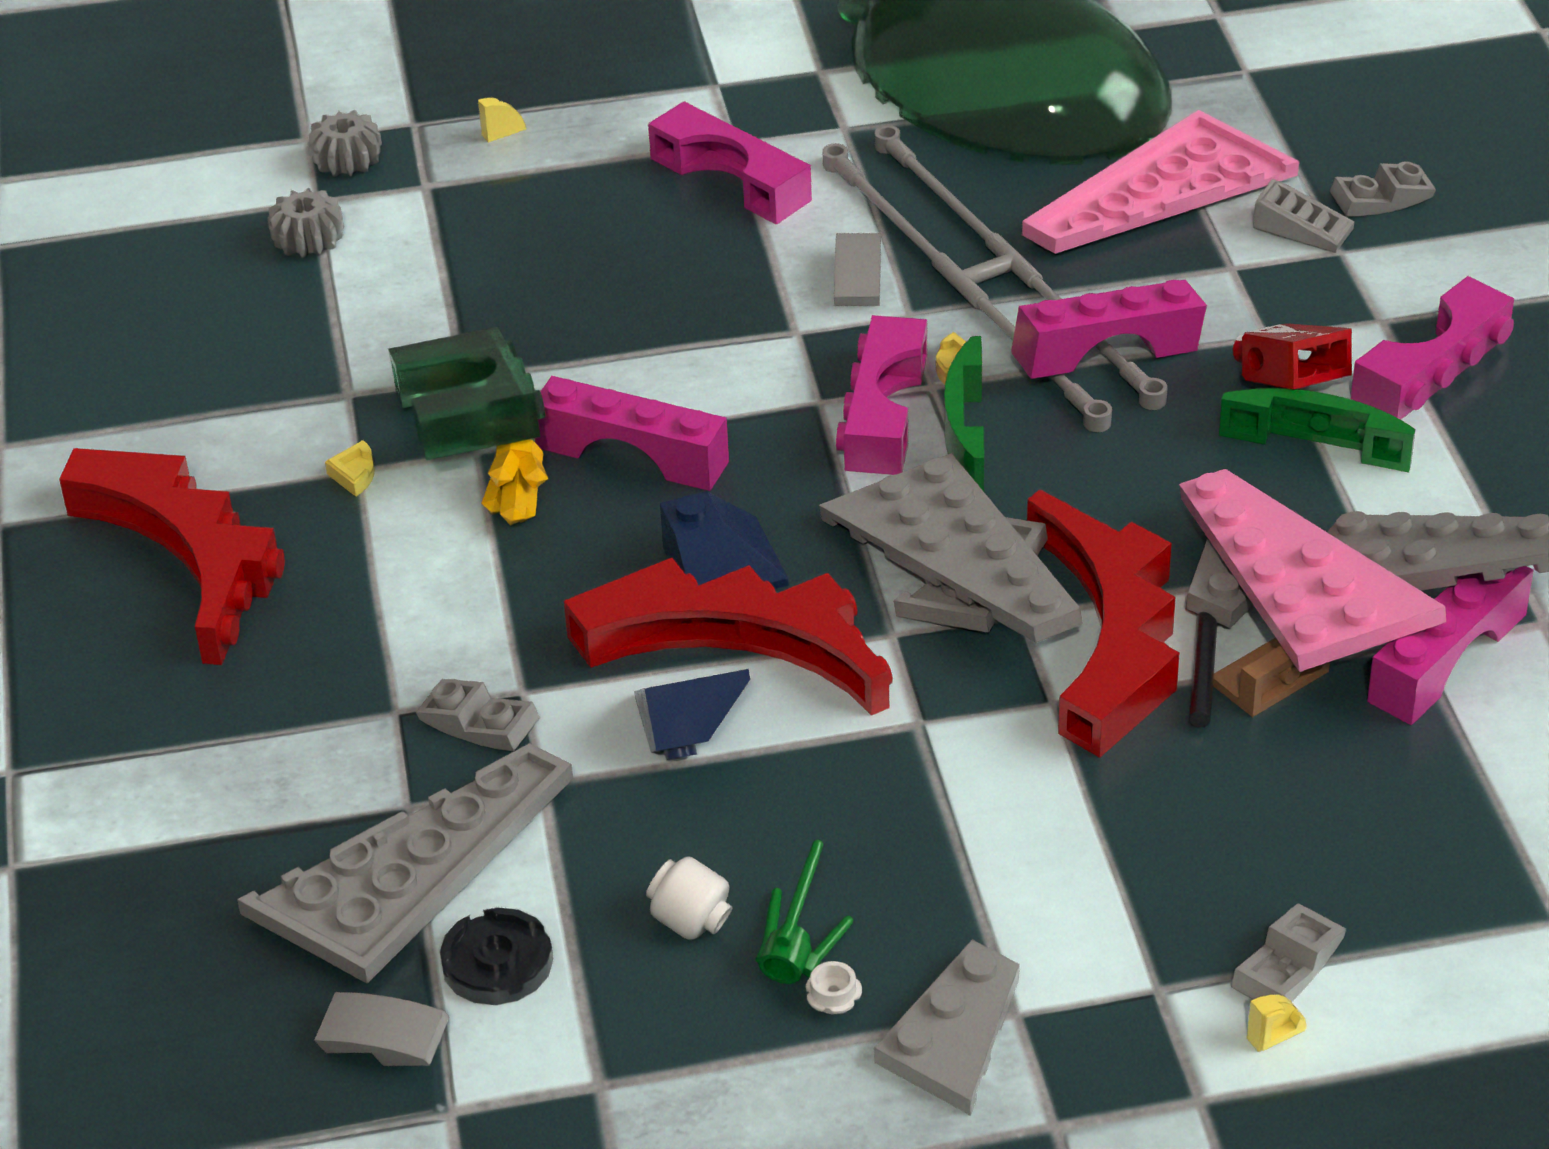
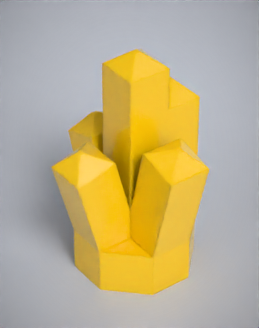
M511 436L498 443L494 461L488 471L490 480L481 504L491 515L500 513L510 526L517 522L522 523L536 516L538 487L549 479L542 465L543 451L533 440Z

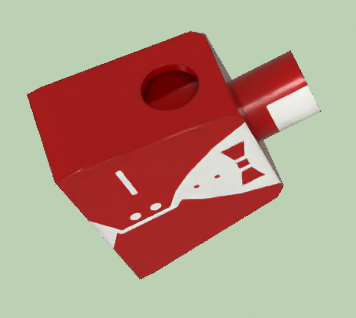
M1279 324L1252 330L1236 338L1233 345V356L1237 362L1242 363V375L1245 380L1287 389H1298L1352 375V328ZM1298 350L1311 351V355L1307 359H1300L1298 357Z

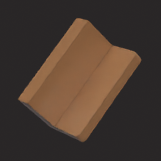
M1275 637L1214 673L1213 686L1253 718L1328 673L1330 662L1299 672Z

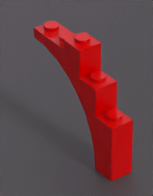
M73 448L59 478L67 515L105 521L134 530L163 545L181 560L201 587L202 600L195 623V631L202 664L222 665L229 646L237 643L239 620L242 612L250 609L252 597L268 598L275 578L280 579L282 577L285 557L283 549H277L274 528L240 526L239 514L232 510L229 491L196 489L195 477L189 476L186 456Z
M1040 489L1027 499V521L1045 523L1048 540L1043 548L1054 554L1078 578L1094 604L1101 626L1097 647L1084 670L1059 696L1058 734L1100 758L1177 690L1180 652L1164 643L1173 635L1176 597L1161 588L1169 581L1172 543L1132 521L1122 530L1117 531Z
M669 558L564 600L567 638L590 668L625 656L663 649L712 647L743 650L782 659L819 674L847 692L871 716L890 708L889 685L893 682L891 669L882 656H876L866 645L862 633L854 625V617L857 616L858 610L853 595L848 589H842L829 573L776 593L773 585L767 580L763 581L750 565L698 585L691 573L685 574L674 559Z

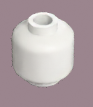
M684 857L676 863L671 859L668 860L657 872L646 892V896L652 899L650 905L651 915L688 940H695L706 930L716 934L726 922L732 910V906L725 902L729 893V884L726 879L692 857Z

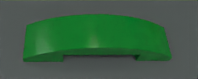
M972 336L956 354L947 374L944 394V435L947 454L952 453L984 492V426H964V402H982L981 336Z
M1246 389L1226 392L1222 396L1219 436L1266 445L1270 433L1361 450L1362 464L1403 472L1410 471L1416 429L1378 408L1336 395L1298 389Z

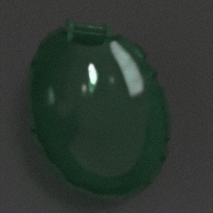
M840 0L837 3V10L841 18L856 26L851 45L854 69L863 85L870 83L875 88V98L883 105L891 101L899 107V117L927 133L954 145L982 154L987 153L988 147L1010 151V160L1018 162L1024 161V154L1050 156V165L1083 164V155L1106 152L1107 158L1111 160L1131 153L1158 136L1166 127L1171 116L1172 88L1161 65L1144 40L1132 28L1094 0Z

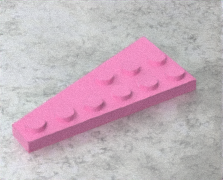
M1197 110L1023 220L1022 236L1056 254L1267 186L1272 179L1283 181L1298 176L1299 161Z
M1227 469L1206 473L1196 479L1179 484L1181 500L1299 672L1446 623V609L1443 604Z

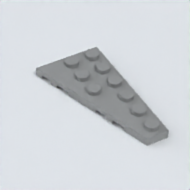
M952 453L930 459L925 464L902 473L889 475L879 482L819 505L822 521L833 527L838 523L850 530L851 537L862 544L871 541L884 549L885 557L932 584L939 586L944 583L955 589L956 597L970 605L976 601L992 611L993 619L1035 643L1083 624L1081 609Z
M1353 511L1342 514L1327 532L1420 591L1455 586L1458 581L1457 576L1482 572L1484 580L1490 581L1503 579L1506 572L1522 566L1533 565L1535 571L1539 573L1549 572V516L1546 514H1533L1527 517L1501 516L1498 513H1487L1481 516H1455L1449 512L1436 515H1410L1407 512H1395L1389 515H1365L1361 511Z
M529 743L476 771L475 781L452 793L447 789H443L428 797L429 805L409 816L402 811L330 849L329 859L305 872L297 867L281 876L282 884L259 896L254 890L237 899L240 914L368 983L573 780L572 764Z

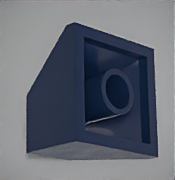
M708 491L660 503L663 549L668 559L673 558L685 574L691 573L695 577L698 585L750 565L763 581H769L775 589L789 586L788 577L756 516Z
M749 669L634 691L650 751L664 750L666 760L696 755L695 744L710 740L750 681Z

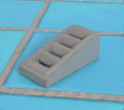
M1272 179L1256 200L1253 228L1335 253L1354 229V221L1293 187ZM1324 228H1327V229H1330V231H1329V233H1328L1327 231H1325V230H1323V229H1324Z

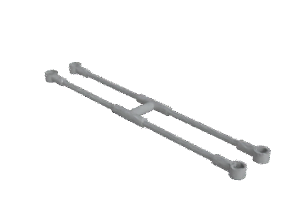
M883 125L875 130L876 151L883 154H891L903 167H909L985 240L987 248L997 256L996 258L962 270L945 253H939L864 179L863 172L848 159V148L846 146L833 143L823 148L824 169L829 172H838L851 186H857L932 260V266L976 309H981L1012 340L1015 326L988 301V295L977 285L978 283L1012 271L1029 288H1035L1046 300L1062 299L1042 280V275L1002 236L990 231L916 160V155L900 140V130L897 127ZM1106 340L1095 345L1120 370L1121 377L1139 393V404L1143 408L1158 410L1165 407L1167 403V384L1165 381L1159 378H1149L1134 362H1128ZM1064 374L1049 376L1064 391L1066 399L1083 414V425L1087 430L1103 432L1111 427L1112 407L1108 402L1094 400L1079 384L1072 383Z

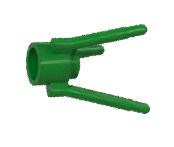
M819 839L814 840L784 924L779 929L777 927L781 909L782 890L774 888L771 892L762 945L755 961L764 975L779 983H796L800 980L802 974L810 977L812 971L820 964L822 959L844 936V933L854 922L851 916H845L813 952H811L812 947L809 934L803 928L797 926L823 848V842Z

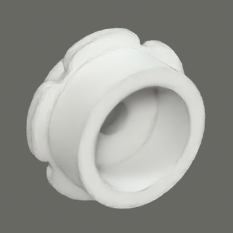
M829 961L818 965L812 971L806 983V990L809 992L807 995L808 1003L817 1011L828 1014H841L851 1010L854 1006V1000H859L862 994L861 983L856 979L853 969L847 964L838 961Z

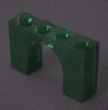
M498 326L388 349L395 391L403 408L412 406L418 443L426 461L540 437L538 419L545 418V408L540 390H535L532 376L530 373L525 372L521 356H516L513 341H505Z

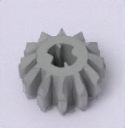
M338 110L336 115H322L321 121L311 124L308 148L313 163L317 164L319 172L326 173L331 171L333 177H337L342 173L352 176L353 172L356 171L368 172L369 165L379 162L380 145H382L381 134L378 131L377 124L372 122L370 115H358L356 110L342 114Z
M307 188L304 192L297 193L291 190L290 196L277 197L276 204L269 208L268 224L271 239L276 248L283 249L285 255L299 253L304 258L307 254L315 253L321 256L323 249H334L336 241L343 238L342 230L344 225L341 207L338 205L337 198L328 197L326 191L321 190L313 193L310 188Z

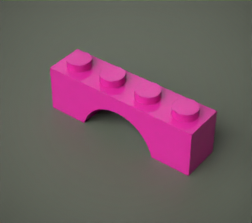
M685 101L648 123L651 160L680 175L701 170H717L728 172L743 180L744 208L776 225L812 201L810 164Z
M1467 276L1440 297L1436 326L1437 338L1420 343H1398L1383 340L1354 362L1351 399L1378 408L1400 420L1413 410L1420 409L1429 397L1441 388L1448 387L1456 376L1470 365H1476L1484 354L1497 344H1503L1509 338L1514 327V320L1511 319L1514 298Z
M1186 279L1169 280L1165 283L1140 287L1130 286L1121 290L1086 293L1077 297L1043 300L1039 303L1021 305L1018 308L1011 353L1028 376L1034 379L1073 372L1080 360L1091 348L1109 337L1120 334L1138 335L1156 358L1194 352L1198 349L1207 305Z
M872 315L868 334L860 333L857 356L858 361H861V363L853 362L850 385L851 390H854V392H846L843 417L847 422L838 423L836 450L844 451L845 471L895 475L903 472L908 449V408L894 403L887 397L901 389L922 384L927 360V319Z
M556 376L549 378L531 403L535 443L542 450L579 459L591 442L599 439H617L638 447L650 456L658 465L667 481L711 491L729 463L727 417Z
M1522 566L1506 572L1503 579L1490 581L1484 580L1482 572L1459 576L1457 578V585L1448 586L1435 598L1436 601L1445 606L1446 623L1390 641L1373 656L1367 702L1412 726L1441 698L1446 682L1456 662L1476 637L1484 634L1499 642L1526 616L1534 570L1527 566Z

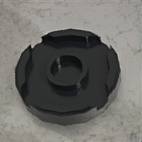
M496 907L483 910L484 916L470 920V915L457 921L445 934L440 949L445 982L456 995L473 1003L500 1005L515 1002L535 992L548 978L553 963L552 945L550 937L544 931V926L536 917L519 909Z

